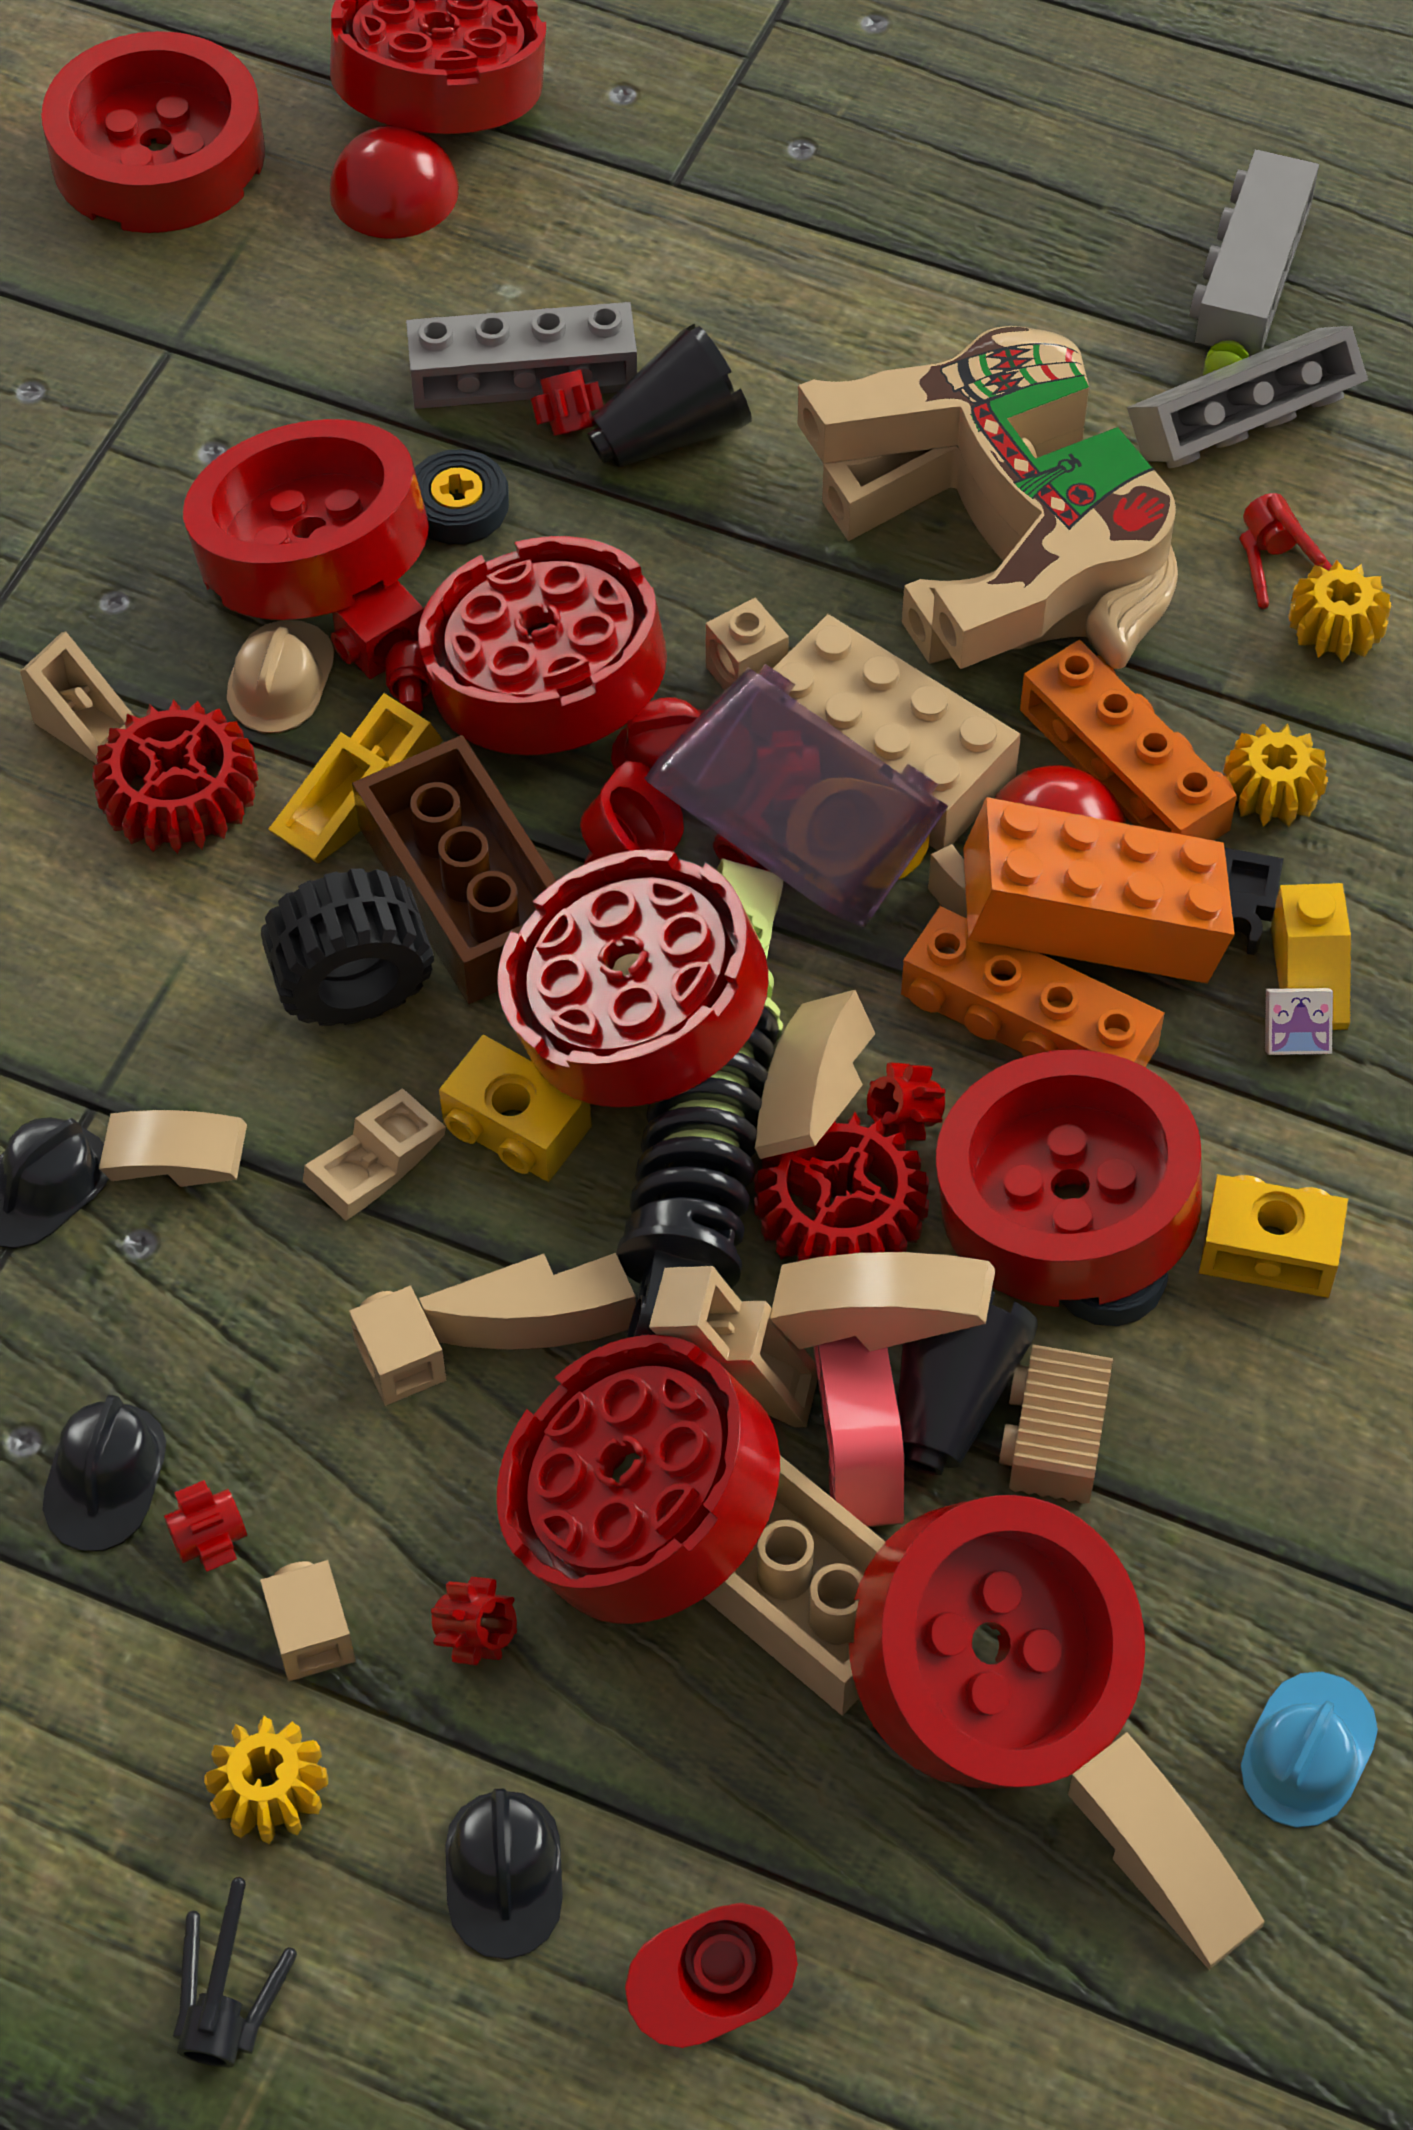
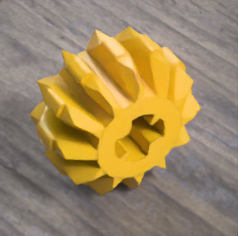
M1336 560L1330 571L1314 565L1307 578L1299 579L1292 594L1291 601L1293 603L1290 605L1288 618L1290 628L1297 630L1298 644H1315L1318 658L1327 651L1335 652L1341 662L1346 659L1350 651L1365 657L1372 648V644L1380 643L1381 638L1385 636L1389 622L1387 619L1391 609L1390 594L1382 591L1381 576L1364 577L1362 563L1353 570H1347Z
M1262 723L1259 729L1256 730L1255 736L1241 733L1240 738L1235 742L1234 750H1230V755L1226 756L1223 773L1226 774L1225 777L1229 780L1234 792L1237 794L1236 801L1239 802L1238 808L1241 817L1255 812L1260 815L1263 827L1272 817H1278L1288 827L1296 819V814L1310 817L1312 811L1316 808L1317 800H1320L1321 795L1325 794L1328 782L1327 770H1325V750L1312 748L1311 733L1294 737L1291 735L1288 723L1279 732H1272Z
M263 1716L258 1724V1733L250 1736L245 1728L235 1724L232 1736L236 1746L214 1745L211 1755L214 1764L218 1768L206 1772L204 1776L207 1791L216 1795L210 1803L213 1814L220 1820L231 1818L232 1832L240 1839L258 1825L261 1840L270 1844L275 1836V1826L283 1823L287 1831L298 1836L299 1831L302 1829L298 1812L319 1815L322 1803L315 1791L321 1790L328 1785L326 1768L317 1764L322 1757L320 1746L314 1739L301 1742L302 1733L300 1727L293 1721L286 1725L278 1734H275L272 1720ZM270 1773L273 1781L278 1779L274 1784L263 1787L261 1780L257 1778L260 1775Z

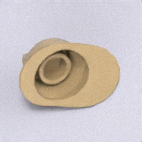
M280 620L265 624L251 633L235 658V665L228 682L227 701L233 716L245 727L260 733H283L299 727L308 720L321 700L333 666L335 651L329 636L317 626L299 620Z

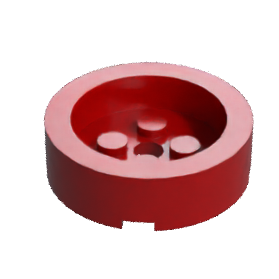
M335 0L331 11V82L341 99L353 109L371 119L390 126L402 127L417 132L440 134L469 133L495 128L521 117L540 98L543 87L546 22H542L538 17V5L533 0Z
M155 31L133 33L104 41L85 50L67 63L54 77L44 96L41 112L42 126L52 174L60 193L74 209L87 218L94 220L98 215L120 222L121 228L124 231L141 233L169 232L193 227L209 221L236 205L244 197L243 188L249 183L254 174L260 175L263 168L265 141L254 79L246 66L234 54L224 47L201 37L177 32ZM155 138L157 144L168 145L166 148L152 151L148 148L151 146V139Z
M342 419L312 420L284 425L240 442L219 455L198 475L187 492L183 506V520L207 590L211 588L221 596L223 605L244 615L263 619L289 620L325 615L355 605L352 595L378 582L386 589L403 576L415 563L425 546L429 529L428 517L413 461L406 446L396 436L380 427L359 421Z
M571 536L538 537L514 542L516 547L514 552L485 562L481 554L458 568L444 580L426 604L420 619L419 645L438 711L444 721L456 733L463 735L466 740L486 749L519 755L549 754L575 749L595 742L620 729L629 720L637 716L657 692L666 670L667 650L653 587L650 586L642 575L640 565L623 551L587 538ZM544 623H549L547 627L540 630H535L541 627ZM527 631H532L531 636H528Z
M646 849L616 853L584 864L564 875L533 901L536 910L518 934L510 932L501 954L498 968V992L501 1006L508 1022L537 1070L552 1086L562 1093L589 1104L607 1107H632L666 1100L688 1091L713 1076L739 1052L749 1039L763 1012L769 984L765 952L732 885L722 874L707 863L701 867L694 863L679 860L675 852L666 850ZM628 954L639 955L637 961L628 968L630 974L624 976L622 971L612 970L619 958Z
M1089 1050L1048 1051L1013 1060L989 1072L970 1086L951 1108L942 1125L936 1147V1169L943 1223L947 1237L958 1257L989 1261L995 1268L992 1287L1013 1298L1043 1306L1059 1307V1300L1099 1297V1304L1130 1296L1146 1288L1166 1274L1184 1255L1197 1232L1202 1212L1201 1140L1194 1116L1186 1102L1168 1082L1153 1071L1131 1060ZM1083 1183L1086 1184L1087 1193L1079 1199L1069 1198L1063 1200L1054 1194L1056 1184L1059 1187L1069 1184L1079 1186Z
M641 1335L614 1341L580 1357L554 1378L561 1384L549 1395L535 1414L526 1409L517 1423L503 1455L497 1482L496 1502L498 1519L505 1541L512 1553L521 1560L531 1573L571 1606L589 1617L618 1624H635L665 1618L692 1606L717 1589L742 1564L760 1538L772 1512L779 1486L780 1451L774 1426L760 1402L716 1359L703 1352L697 1345L684 1339L664 1335ZM636 1453L640 1459L633 1461L629 1470L620 1476V1483H617L612 1476L614 1470L623 1463L626 1455Z
M995 1495L929 1511L901 1527L883 1544L866 1568L854 1598L855 1601H859L855 1618L854 1642L849 1643L850 1665L858 1696L867 1716L884 1741L903 1760L934 1779L983 1789L1027 1787L1051 1783L1075 1773L1106 1749L1120 1733L1130 1716L1138 1696L1145 1664V1633L1140 1604L1126 1569L1109 1544L1085 1521L1060 1506L1028 1496ZM981 1624H985L993 1630L997 1629L1000 1632L997 1636L999 1650L995 1657L996 1662L991 1664L982 1662L975 1655L972 1648L974 1631Z

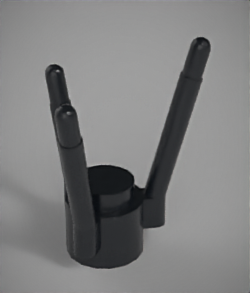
M235 1877L232 1880L207 1993L199 1994L198 2001L200 1914L192 1910L186 1916L180 2010L173 2037L180 2040L177 2053L180 2056L197 2063L215 2067H233L237 2051L247 2054L253 2053L258 2029L297 1957V1952L294 1948L288 1947L283 1951L245 2020L240 2017L242 2004L235 1999L223 1996L246 1882L242 1877Z

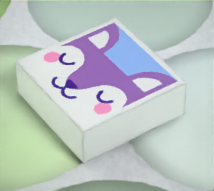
M1330 988L1266 989L1265 1052L1268 1055L1332 1054L1333 991Z

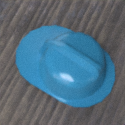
M1325 1672L1300 1673L1281 1683L1269 1698L1246 1744L1241 1763L1244 1789L1258 1810L1272 1821L1294 1828L1318 1826L1340 1812L1350 1799L1374 1749L1378 1731L1374 1709L1363 1692L1345 1678Z

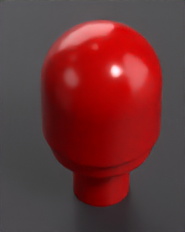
M404 639L395 643L386 655V685L390 693L399 699L400 704L414 713L420 714L423 711V698L429 694L431 686L419 641Z

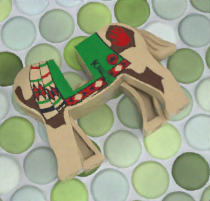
M1020 326L997 327L983 332L956 357L941 363L885 370L852 381L830 382L813 379L798 385L797 425L823 462L822 503L848 541L948 488H955L975 526L991 548L1003 560L996 571L983 576L952 581L919 579L904 585L902 624L929 664L953 658L958 667L963 669L1011 649H1022L1039 642L1059 638L1087 637L1097 654L1110 667L1121 669L1126 666L1138 643L1163 616L1175 592L1178 568L1171 546L1176 513L1173 494L1166 483L1118 427L1083 440L1089 392L1083 360L1078 347L1072 341L1057 333Z

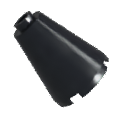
M692 324L679 332L591 417L594 430L587 433V436L603 463L612 459L621 468L741 429L752 422V416L741 388L734 392L733 385L728 377V374L732 371L717 346L704 329L700 326L695 327V324Z
M991 1291L986 1324L902 1344L898 1412L905 1454L904 1463L908 1467L930 1475H942L944 1468L960 1466L1035 1338L1038 1328L1037 1318L1024 1306L1014 1301L1011 1313L992 1305L995 1292Z

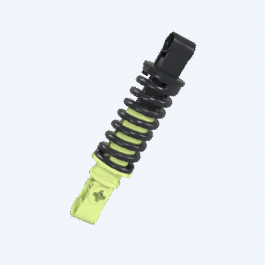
M721 859L717 871L728 880L736 891L762 944L767 959L773 921L783 888V875ZM769 969V984L763 1012L755 1029L739 1052L724 1067L701 1084L669 1099L648 1104L646 1115L648 1125L643 1130L641 1141L643 1154L637 1162L635 1173L637 1184L632 1189L629 1205L632 1215L626 1221L624 1236L619 1240L616 1251L625 1274L640 1284L627 1338L641 1335H656L649 1328L665 1268L713 1266L730 1288H733L739 1282L742 1261L735 1247L743 1239L745 1227L740 1217L747 1212L750 1196L745 1188L752 1182L755 1166L750 1157L757 1152L755 1149L756 1127L759 1110L762 1105L761 1098L764 1085L768 1076L766 1069L771 1065L775 1052L773 1046L780 1038L783 1023L779 1018L781 1010L771 1000L774 978Z

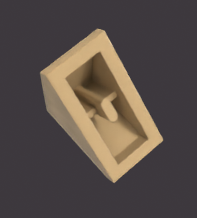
M67 632L59 634L20 670L34 724L95 764H97L98 746L108 744L109 728L126 729L124 723L126 722L127 713L133 715Z

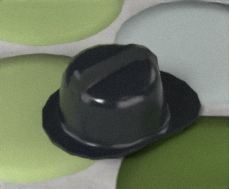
M52 1117L34 1119L22 1125L9 1138L5 1152L0 1155V1247L16 1249L37 1244L59 1229L83 1206L92 1201L106 1186L108 1177L99 1169L104 1144L98 1136L82 1128L73 1118L67 1120Z
M108 1394L105 1402H96L84 1406L67 1421L61 1431L60 1442L46 1482L43 1499V1512L48 1528L63 1544L79 1551H105L124 1543L142 1525L150 1509L159 1474L165 1460L167 1444L161 1424L148 1411L129 1404H123L118 1396Z
M505 1788L494 1789L492 1793L479 1795L461 1807L449 1825L445 1844L447 1905L452 1926L465 1945L483 1956L508 1960L530 1954L546 1942L560 1920L563 1899L560 1836L554 1817L541 1802L528 1795L510 1792Z

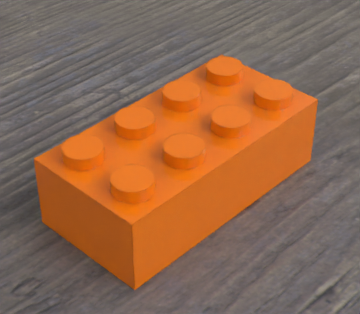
M986 797L963 847L968 940L1208 984L1235 935L1223 842Z

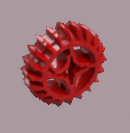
M173 699L169 710L158 712L149 703L146 716L143 718H137L127 713L126 722L124 723L126 729L109 728L108 744L98 746L97 764L93 766L92 778L94 787L97 790L95 796L99 809H102L103 814H106L107 821L113 830H123L124 836L128 838L131 845L145 838L146 845L150 847L152 852H155L166 842L170 843L171 848L178 854L184 842L194 841L203 850L206 841L205 836L213 834L225 840L226 831L228 830L226 823L242 824L243 816L245 815L244 808L253 806L255 798L254 788L257 787V781L259 780L257 764L254 762V749L252 744L249 743V739L244 738L243 730L239 727L237 721L227 722L220 708L205 714V709L197 701L188 710H181V707ZM212 761L221 767L216 778L207 774L206 767ZM136 775L143 777L144 786L139 792L130 786Z
M854 1112L849 1117L847 1123H836L835 1120L816 1146L762 1159V1169L758 1170V1174L755 1175L754 1191L757 1193V1197L754 1198V1213L757 1219L762 1220L761 1233L765 1237V1241H776V1252L779 1254L780 1260L798 1254V1262L817 1257L853 1253L907 1252V1242L917 1243L922 1233V1222L928 1217L929 1200L927 1199L929 1179L926 1176V1172L920 1171L921 1158L918 1155V1150L905 1151L906 1140L903 1138L902 1132L884 1137L885 1126L881 1119L877 1120L869 1128L860 1126V1118ZM867 1172L878 1177L886 1185L893 1199L881 1194V1187L867 1179ZM853 1186L852 1194L850 1195L849 1191ZM790 1192L802 1197L803 1205L816 1212V1219L814 1221L805 1216L795 1206L789 1195ZM833 1197L834 1201L830 1206V1198Z

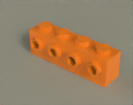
M1080 639L1024 673L1020 711L1079 770L1091 774L1108 787L1118 800L1125 817L1134 826L1213 841L1230 831L1237 794L1234 792L1229 780L1222 773L1213 771L1194 752L1192 745L1184 735L1179 732H1173L1155 714L1149 701L1143 695L1135 694L1116 676L1114 669L1100 655L1096 656Z
M939 906L903 960L901 995L909 998L918 1008L930 1013L938 1012L965 1025L974 1035L986 1040L994 1039L1021 1052L1024 1057L1056 1050H1089L1116 1055L1146 1067L1158 1048L1165 1012L1038 952L968 940L967 918L942 906Z

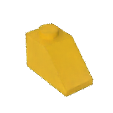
M1343 883L1280 885L1271 923L1279 989L1330 988L1333 991L1332 1030L1348 1029L1350 1025L1351 932Z

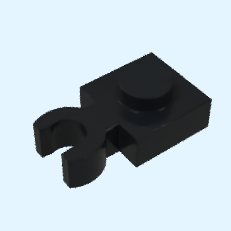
M1225 848L1234 931L1242 932L1247 936V954L1254 955L1259 949L1262 937L1263 924L1261 920L1272 922L1284 858Z

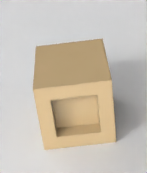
M756 597L706 622V668L739 707L753 699V687L788 654L789 636Z
M411 1285L395 1292L382 1291L364 1300L359 1307L349 1310L355 1344L385 1406L447 1381L442 1348Z
M328 1560L315 1564L306 1561L291 1563L280 1568L274 1576L260 1580L288 1682L356 1662L350 1633Z

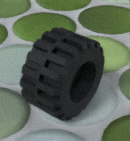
M350 869L344 873L336 871L325 874L323 878L314 881L309 880L299 885V889L295 892L286 893L278 900L279 906L270 909L265 916L266 924L261 926L260 935L280 1002L283 1003L286 1012L290 1015H297L298 1020L305 1023L318 1021L319 1026H333L339 1023L349 1025L368 1018L373 1019L381 1016L384 1012L396 1009L404 1004L407 997L416 995L423 987L422 982L429 979L433 971L431 965L434 962L433 951L410 887H406L404 880L398 876L389 877L386 871L373 870L365 872L364 869Z

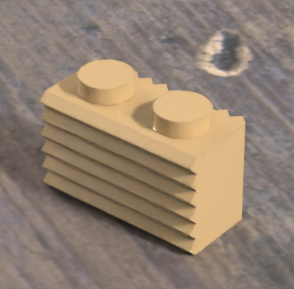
M1039 1345L1032 1346L1029 1366L1018 1365L1014 1372L1009 1404L1022 1406L1019 1426L1005 1424L999 1464L1012 1466L1009 1489L1014 1492L1024 1491L1028 1495L1037 1493L1041 1497L1049 1495L1054 1499L1064 1498L1068 1502L1074 1500L1081 1504L1090 1502L1113 1358Z

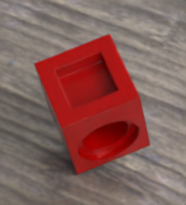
M398 580L386 589L378 582L352 595L355 605L332 613L335 631L331 633V640L334 648L343 661L347 664L354 662L369 679L386 670V655L395 643L404 639L419 641V625L424 608Z

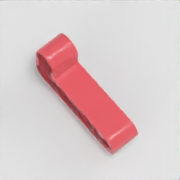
M856 1336L813 1346L828 1444L830 1497L867 1527L903 1524V1439L888 1348L869 1351Z

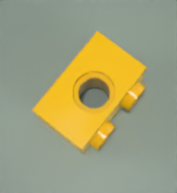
M484 1034L439 1089L443 1123L455 1137L469 1144L478 1142L496 1152L500 1159L514 1171L522 1174L531 1172L547 1182L552 1179L592 1127L589 1103L562 1093L540 1074L532 1061ZM508 1110L523 1111L515 1116L502 1115L503 1112Z
M1217 1174L1209 1209L1199 1274L1329 1298L1339 1265L1348 1198L1332 1196L1322 1189L1313 1187L1295 1189L1268 1184L1257 1177L1249 1175L1230 1177ZM1262 1227H1277L1284 1231L1286 1234H1271L1265 1231Z

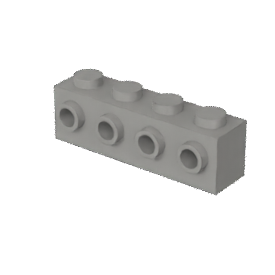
M1255 149L1248 171L1238 169L1230 202L1236 203L1235 208H1224L1217 233V240L1223 241L1221 247L1211 245L1203 278L1209 279L1207 286L1197 285L1190 308L1189 317L1198 319L1196 343L1213 346L1220 341L1234 340L1243 345L1250 356L1262 352L1312 205L1319 164Z
M631 302L406 320L414 409L530 400L534 396L543 394L541 379L577 370L582 371L585 384L598 381L601 394L615 393L637 374V349Z
M1324 327L1312 330L1127 407L1141 454L1145 460L1165 461L1168 468H1175L1199 459L1201 457L1199 451L1212 445H1216V448H1221L1247 439L1249 437L1247 431L1255 427L1264 425L1265 428L1291 421L1297 417L1296 410L1311 404L1315 408L1334 403L1345 397L1344 390L1363 383L1368 378L1353 327Z

